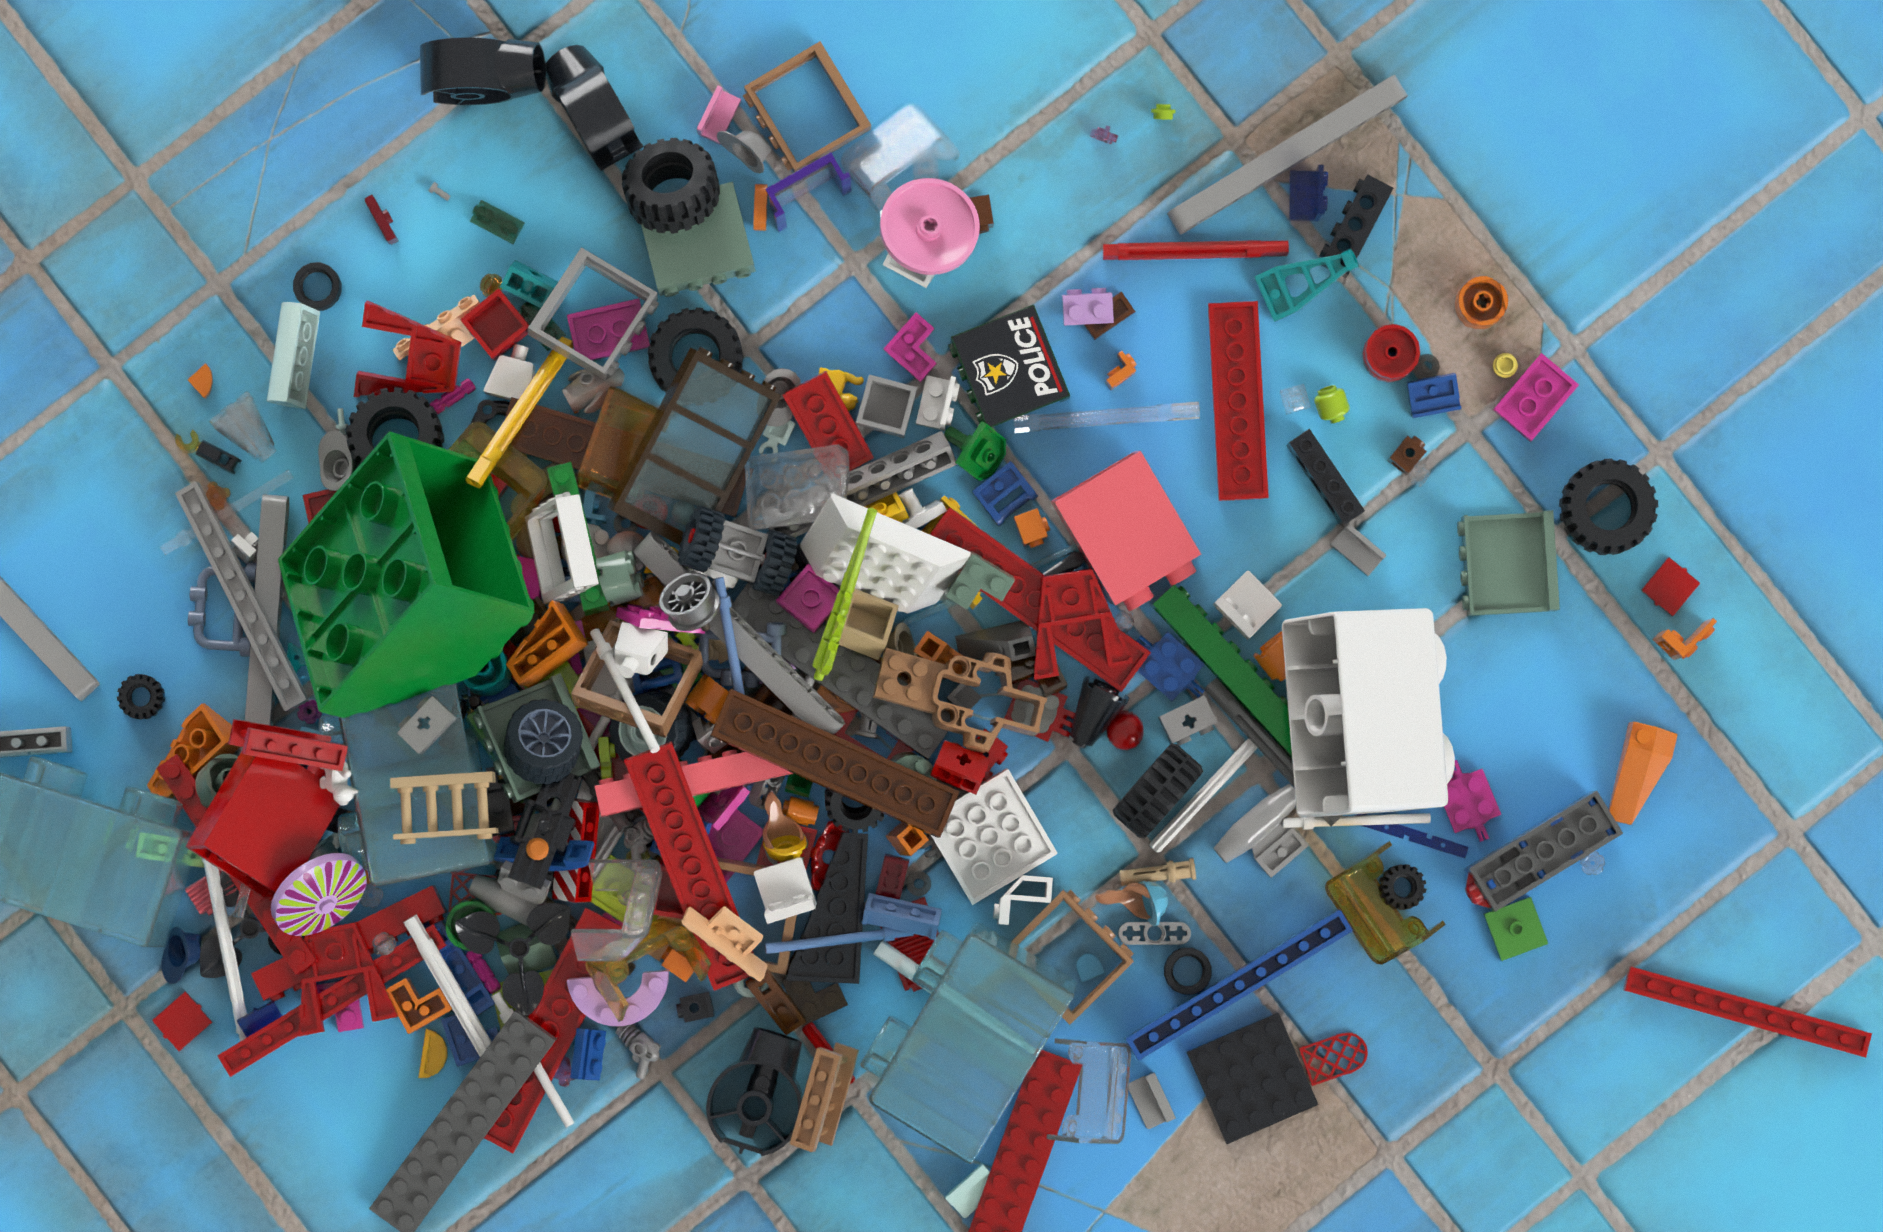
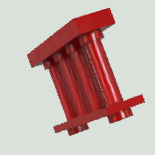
M233 719L228 741L229 745L243 747L242 753L246 755L343 771L348 746L331 742V736L238 719Z

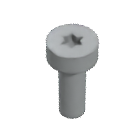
M434 182L428 191L430 193L435 192L448 201L451 196L438 188V184Z

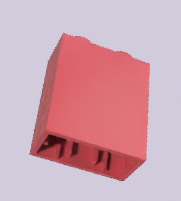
M1141 451L1132 452L1050 501L1080 553H1082L1089 568H1092L1110 604L1116 606L1123 601L1127 610L1131 611L1154 597L1149 585L1166 576L1170 585L1173 586L1197 571L1191 560L1200 556L1201 553Z

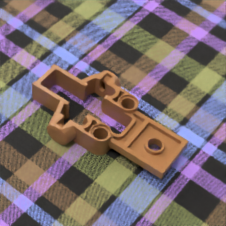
M885 648L873 693L874 698L931 713L933 724L936 727L963 735V746L976 752H989L1002 728L1032 737L1039 734L1042 713L1047 702L1045 697L1012 688L1011 659L1003 654L994 652L985 653L981 661L958 655L950 659L946 664ZM953 663H958L961 665V674H957L953 671ZM977 671L985 673L996 672L995 676H999L1001 688L998 689L997 694L1034 705L1030 726L1000 717L991 719L990 725L993 726L989 732L967 726L965 720L972 717L974 710L938 699L942 677L964 685L978 687L980 686L981 679L977 676ZM903 672L909 676L910 681L907 686H902L898 683L897 676L899 673ZM942 710H945L950 714V722H945L942 720Z

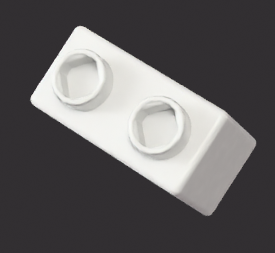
M1427 608L1337 611L1284 620L1282 623V637L1297 815L1301 818L1444 807L1448 803L1447 784L1454 772L1455 756L1453 746L1449 738L1443 733L1439 684L1444 678L1447 657L1445 647L1440 637L1434 631L1432 611Z

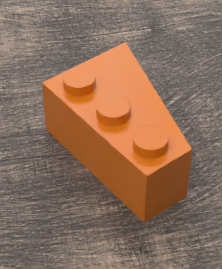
M554 600L550 602L548 610L534 624L535 628L528 638H524L506 663L519 685L528 688L534 686L589 645L565 605Z

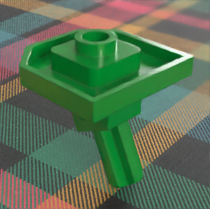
M983 421L980 422L973 435L969 434L967 436L952 426L946 429L944 433L947 441L959 447L962 451L955 463L979 481L991 477L1006 456V439Z

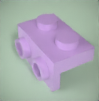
M1092 288V293L1082 294V289L1067 290V295H1062L1064 326L1114 323L1112 293L1106 292V288Z

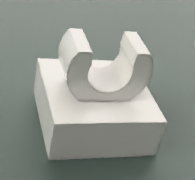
M252 532L245 539L237 534L230 544L235 554L247 564V562H251L255 557L256 549L254 547L258 544L259 538Z

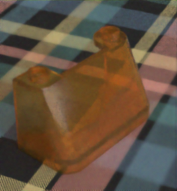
M609 387L580 466L578 488L612 498L658 410L657 407L619 388ZM669 418L667 419L661 432L666 433L670 422ZM649 460L645 461L625 502L632 506H635L637 499L642 500L646 486L642 485Z

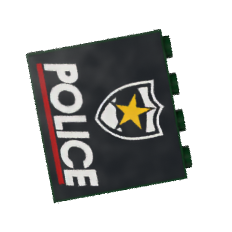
M1034 304L951 336V344H948L952 357H957L961 366L957 367L961 380H967L970 389L966 390L970 403H976L979 412L975 413L979 424L983 421L990 427H994L1055 402H1063L1070 399V393Z

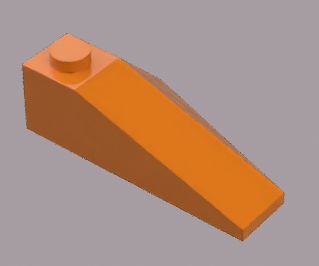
M202 703L184 720L181 725L183 729L177 739H173L170 744L171 750L165 760H161L158 767L174 755L179 754L196 779L198 772L212 759L221 754H234L241 746L228 744L232 725L205 703ZM156 769L147 787L158 804L163 805L175 795Z
M1634 721L1628 723L1609 805V811L1616 822L1632 825L1670 763L1678 734Z

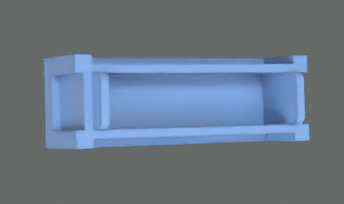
M869 893L862 924H872L927 936L935 940L942 909Z

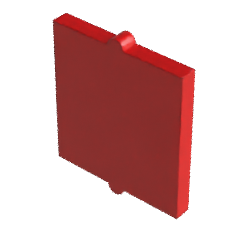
M1668 557L1641 591L1654 601L1655 606L1659 605L1671 616H1674L1699 586L1700 582L1687 572V568H1682Z
M186 991L152 1020L163 1033V1038H167L178 1051H181L213 1023L201 1009L202 1005H197Z

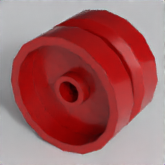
M1397 324L1384 325L1375 330L1364 344L1362 352L1363 364L1368 373L1377 380L1384 382L1399 381L1408 376L1417 365L1420 356V346L1414 333L1405 326ZM1388 349L1391 352L1395 351L1396 355L1394 357L1389 356Z

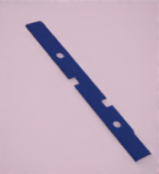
M1388 824L1389 829L1387 830L1384 828L1385 825H1361L1402 839L1404 835L1410 836L1408 841L1462 858L1466 857L1468 851L1467 846L1437 836H1432V839L1426 838L1427 833L1399 824Z

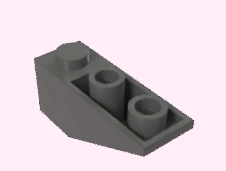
M1022 620L955 636L958 652L972 659H983L987 652L1003 654L1009 657L1011 661L1032 657L1036 654L1030 626Z

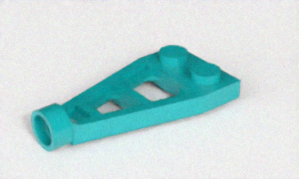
M1349 249L1338 255L1276 266L1254 277L1274 322L1298 312L1346 272L1359 267V263L1352 249ZM1341 259H1343L1346 267L1341 265ZM1320 265H1327L1330 276L1316 284L1310 270ZM1303 274L1308 282L1307 289L1298 297L1291 296L1285 283V279L1289 275Z

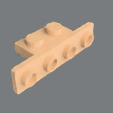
M475 295L467 296L461 299L455 308L442 312L438 315L437 320L431 324H425V326L461 341V347L472 341L474 337L460 319L479 305L480 302ZM410 338L400 340L396 347L393 348V352L398 360L409 355Z
M725 906L710 920H707L691 907L686 909L681 923L690 932L695 933L710 947H714L729 961L742 968L749 976L754 977L759 982L764 978L768 965L751 953L762 941L763 935Z

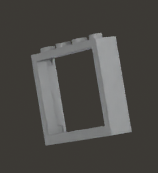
M581 247L528 327V333L532 338L605 381L608 375L613 376L620 364L618 360L621 355L626 356L633 345L631 340L635 334L639 336L646 325L644 320L648 314L653 315L659 305L657 302L658 293ZM586 266L645 301L603 367L543 332Z

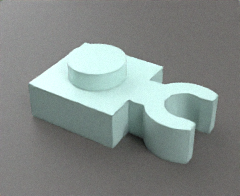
M789 420L785 425L778 427L767 425L763 436L768 438V441L760 446L759 454H763L764 450L768 447L772 448L773 454L771 459L775 460L778 456V444L786 446L796 423Z

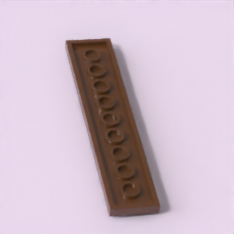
M511 397L505 419L519 399ZM536 405L507 448L558 464L571 462L572 467L620 482L643 437ZM658 441L655 442L650 452L718 488H721L733 465ZM649 460L645 461L633 484L637 488L707 508L711 507L717 496ZM743 468L721 510L723 514L736 517L750 469Z
M733 689L729 690L710 734L713 738L937 838L941 837L959 794L958 790Z

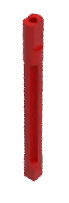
M1261 240L1103 244L1102 249L1103 260L1261 258L1288 256L1289 243L1288 241Z

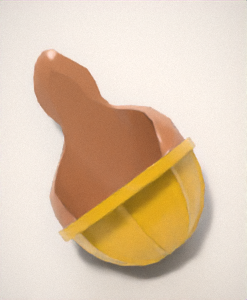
M769 792L765 800V810L769 817L763 829V848L773 860L779 862L800 857L802 850L807 845L806 837L796 821L783 814L781 802L773 792Z

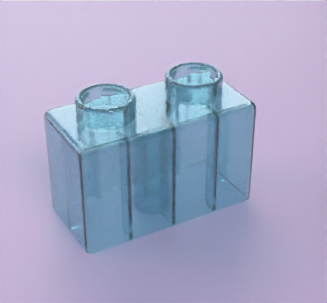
M462 681L453 685H443L396 704L389 703L366 713H357L346 718L324 715L319 719V734L331 736V742L348 746L345 761L348 764V770L351 771V787L359 791L353 797L356 812L341 814L338 817L337 826L341 852L357 859L364 871L367 870L369 882L373 886L392 887L498 866L500 864L499 861L494 859L497 844L493 841V837L492 839L478 840L477 835L416 839V844H400V840L393 839V834H402L400 793H397V789L390 788V778L483 772L476 736L466 722L467 716L472 713L471 707L468 708L464 721L462 719L459 698L460 702L461 699L469 702L467 686ZM434 696L457 719L423 755H420L397 734L401 729L398 725L408 715L412 718L418 711L416 706L425 697L430 699ZM422 718L420 729H429L430 725L428 723L431 719L426 720ZM464 784V789H461L464 830L479 829L477 788H474V784ZM438 786V791H436L438 831H452L451 790H448V786ZM423 787L413 788V793H410L413 833L428 832L426 792H423Z
M35 756L29 758L24 777L0 773V902L142 947H165L196 854L185 847L194 830L177 825L183 804L179 801L130 786L125 788L119 807L82 795L88 777L86 772Z
M979 922L971 925L963 940L958 939L945 930L939 932L912 977L913 982L931 993L910 1026L894 1016H889L860 1063L863 1069L878 1077L869 1096V1101L873 1106L968 1164H972L1071 1003L1077 986V981Z

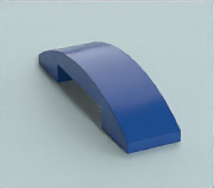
M500 837L494 855L496 861L502 863L506 860L511 863L514 862L519 846L509 842L510 837ZM570 840L569 844L566 845L567 849L564 856L558 855V852L555 851L548 871H567L587 866L594 842Z
M441 920L435 926L447 946L439 950L476 1016H479L494 1006L495 1002L467 959L464 951L449 940L445 929L446 925Z

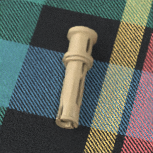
M1189 858V861L1182 862L1170 860L1166 862V865L1120 870L1121 885L1124 886L1141 881L1169 880V882L1175 883L1179 879L1191 878L1196 880L1194 858Z

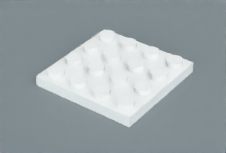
M1008 768L982 782L977 795L967 791L957 797L941 837L937 838L931 835L972 905L1058 854Z

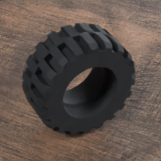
M670 138L668 141H664V139L657 140V143L652 145L648 143L642 151L638 150L633 154V160H628L622 173V188L629 212L638 224H643L644 228L651 231L656 229V232L664 234L666 231H670L671 234L679 233L678 231L683 229L688 231L692 229L693 225L703 223L705 221L704 217H709L714 211L713 207H716L719 201L720 185L714 162L710 154L702 146L696 143L693 145L690 140L683 139V141H679L678 138ZM681 178L689 180L683 188L671 193L653 191L657 185L669 179Z
M696 307L695 310H689V308L681 309L682 312L677 314L673 312L668 315L667 320L661 321L658 324V329L650 338L651 343L648 346L649 368L657 385L665 393H667L678 372L672 360L673 349L681 338L689 334H703L712 339L719 351V361L723 358L734 364L733 370L739 373L742 371L743 350L738 334L727 319L720 317L717 312L712 310L705 311L703 308ZM714 370L705 378L688 379L678 400L684 404L695 403V405H703L704 402L709 401L712 403L717 401L718 397H724L729 392V389L735 386L737 381Z
M396 387L394 392H389L388 388L380 390V395L369 394L366 403L360 401L356 405L358 411L351 413L349 417L350 425H347L346 428L347 446L357 467L374 449L372 438L377 428L391 419H405L414 423L418 429L419 441L443 448L442 443H444L442 425L434 407L430 406L428 400L423 396L419 398L416 392L408 390L407 393H404L402 388Z
M1610 458L1594 461L1573 474L1567 485L1564 486L1562 490L1563 496L1559 501V507L1562 510V513L1559 514L1560 520L1564 521L1566 526L1564 530L1567 535L1570 534L1574 538L1572 541L1577 546L1579 544L1582 545L1584 550L1590 553L1597 552L1598 555L1620 554L1640 544L1652 531V525L1656 522L1658 516L1655 513L1656 508L1659 507L1658 500H1655L1654 497L1656 493L1655 487L1650 486L1648 482L1650 478L1646 473L1642 475L1639 472V467L1634 464L1630 466L1627 464V461L1621 459L1615 461ZM1613 484L1621 488L1629 498L1631 505L1630 517L1618 529H1601L1590 520L1587 514V497L1599 485Z
M1171 743L1112 810L1114 816L1137 837L1146 838L1203 773L1202 766L1179 745Z

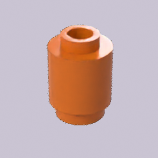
M793 796L790 797V800H784L782 812L785 816L795 820L798 824L806 826L808 824L815 825L819 811L818 805H814L813 801Z

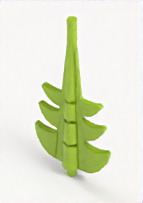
M867 509L858 540L847 570L844 573L840 590L836 596L812 666L816 669L814 674L816 680L822 681L824 675H828L832 670L839 640L841 639L847 618L846 614H848L852 600V593L856 586L870 533L878 512L876 509Z

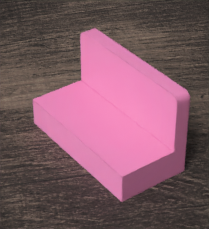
M718 85L697 127L698 135L720 145L717 133L719 131L727 132L741 103V99L723 91V88Z

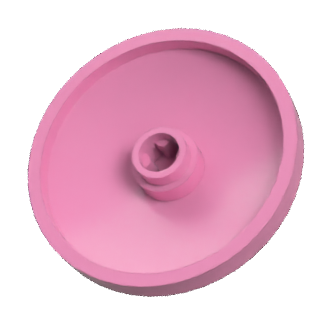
M934 178L913 180L897 188L887 199L880 218V235L889 255L904 268L925 275L947 273L962 265L972 254L980 230L978 213L971 199L957 186Z

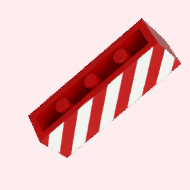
M580 798L574 799L569 816L575 819L576 825L574 830L570 832L566 845L569 844L570 840L593 841L594 847L587 866L574 870L554 872L553 899L574 903L591 902L600 813L597 801Z

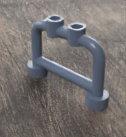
M247 562L246 567H242L249 582L255 583L257 563ZM208 566L199 574L197 586H191L190 601H195V611H189L188 626H194V638L202 648L240 651V656L250 657L251 643L247 637H243V628L235 612L232 641L210 640L203 634L206 622L205 603L208 596L207 580L210 576L216 575L212 566Z
M769 622L767 623L766 633H757L767 643H771V647L781 656V635L787 634V623ZM710 629L705 631V634H699V651H701L703 659L702 672L710 678L720 679V685L733 686L730 669H713L709 665V639H720ZM751 670L741 671L744 687H759V682L762 681Z

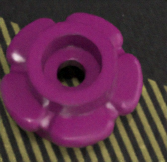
M311 699L298 706V718L307 724L315 723L322 715V712L318 710L315 700ZM309 709L312 710V713H311V714H308V713H307V711H308Z

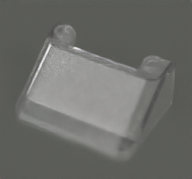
M910 104L848 148L841 156V165L846 173L849 172L853 182L881 217L883 207L892 194L886 182L930 150L941 160L953 158L954 161L959 159L960 152L921 107Z

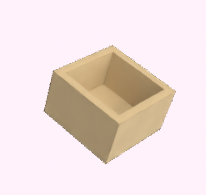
M854 589L839 645L879 660L887 645L899 605Z

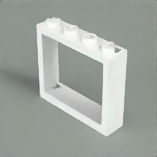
M570 492L555 495V498L548 499L546 503L540 504V507L533 508V512L525 517L544 604H550L552 600L557 602L567 601L599 584L579 494L571 496ZM558 516L571 579L566 582L552 519Z

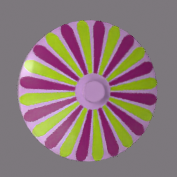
M344 853L326 854L304 863L281 883L274 894L271 903V914L274 921L283 932L293 936L315 934L335 925L354 909L365 891L367 877L363 867L353 856Z

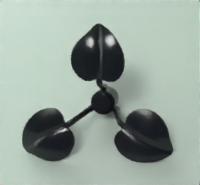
M222 871L220 882L225 905L227 907H234L240 903L244 916L240 923L241 934L232 941L234 947L244 937L252 939L259 932H266L264 927H260L257 919L248 916L245 906L246 901L238 889L232 894L225 896L237 887L229 875ZM234 884V886H233L232 888H230V889H228V890H225V889L228 888L230 885ZM218 935L212 936L203 943L200 949V975L205 978L226 976ZM269 936L268 943L270 948L275 953L282 955ZM234 947L239 967L242 961V952Z
M547 903L537 906L529 913L526 920L527 926L534 932L526 939L515 938L511 942L496 937L500 931V924L497 918L489 912H474L458 919L455 922V928L461 942L474 953L487 954L491 952L494 941L509 947L510 954L518 958L520 974L512 973L506 977L502 985V994L509 1005L525 1016H529L542 999L544 983L538 972L531 970L524 973L523 958L529 953L530 947L528 943L536 935L538 940L546 945H555L561 942L569 929L571 908L559 903Z

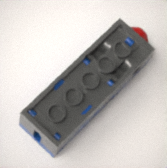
M1591 791L1464 868L1468 875L1465 892L1473 904L1486 907L1490 912H1496L1622 835L1623 832L1598 791Z

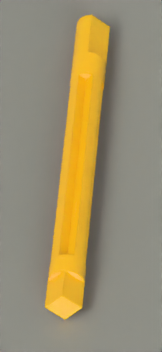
M563 336L560 338V342L572 349L574 348L572 340ZM553 349L551 350L467 475L466 482L468 484L481 488L566 361V357Z

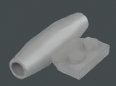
M1287 784L1261 800L1234 823L1213 848L1225 863H1228L1252 848L1254 859L1266 874L1272 878L1309 845L1295 828L1282 827L1283 818H1286L1296 807L1295 789L1290 784Z
M507 860L501 867L498 880L479 874L475 876L469 888V893L493 910L527 925L526 920L529 913L534 908L547 904L545 899L551 881L545 879L542 889H538L510 879L508 876L513 863Z

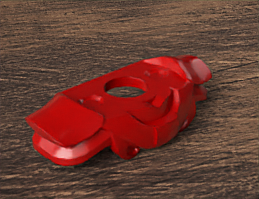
M828 821L823 833L810 853L811 887L817 892L829 864L823 862L822 854L828 849L834 852L841 833L845 832L842 830V825L836 827L833 821Z

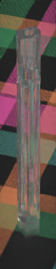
M1199 401L1159 404L1156 406L1022 415L1014 418L1015 433L1050 429L1200 419Z

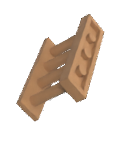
M838 1042L835 1043L833 1051L822 1047L817 1048L790 1145L810 1152L816 1151L818 1142L830 1146L833 1145L860 1050Z

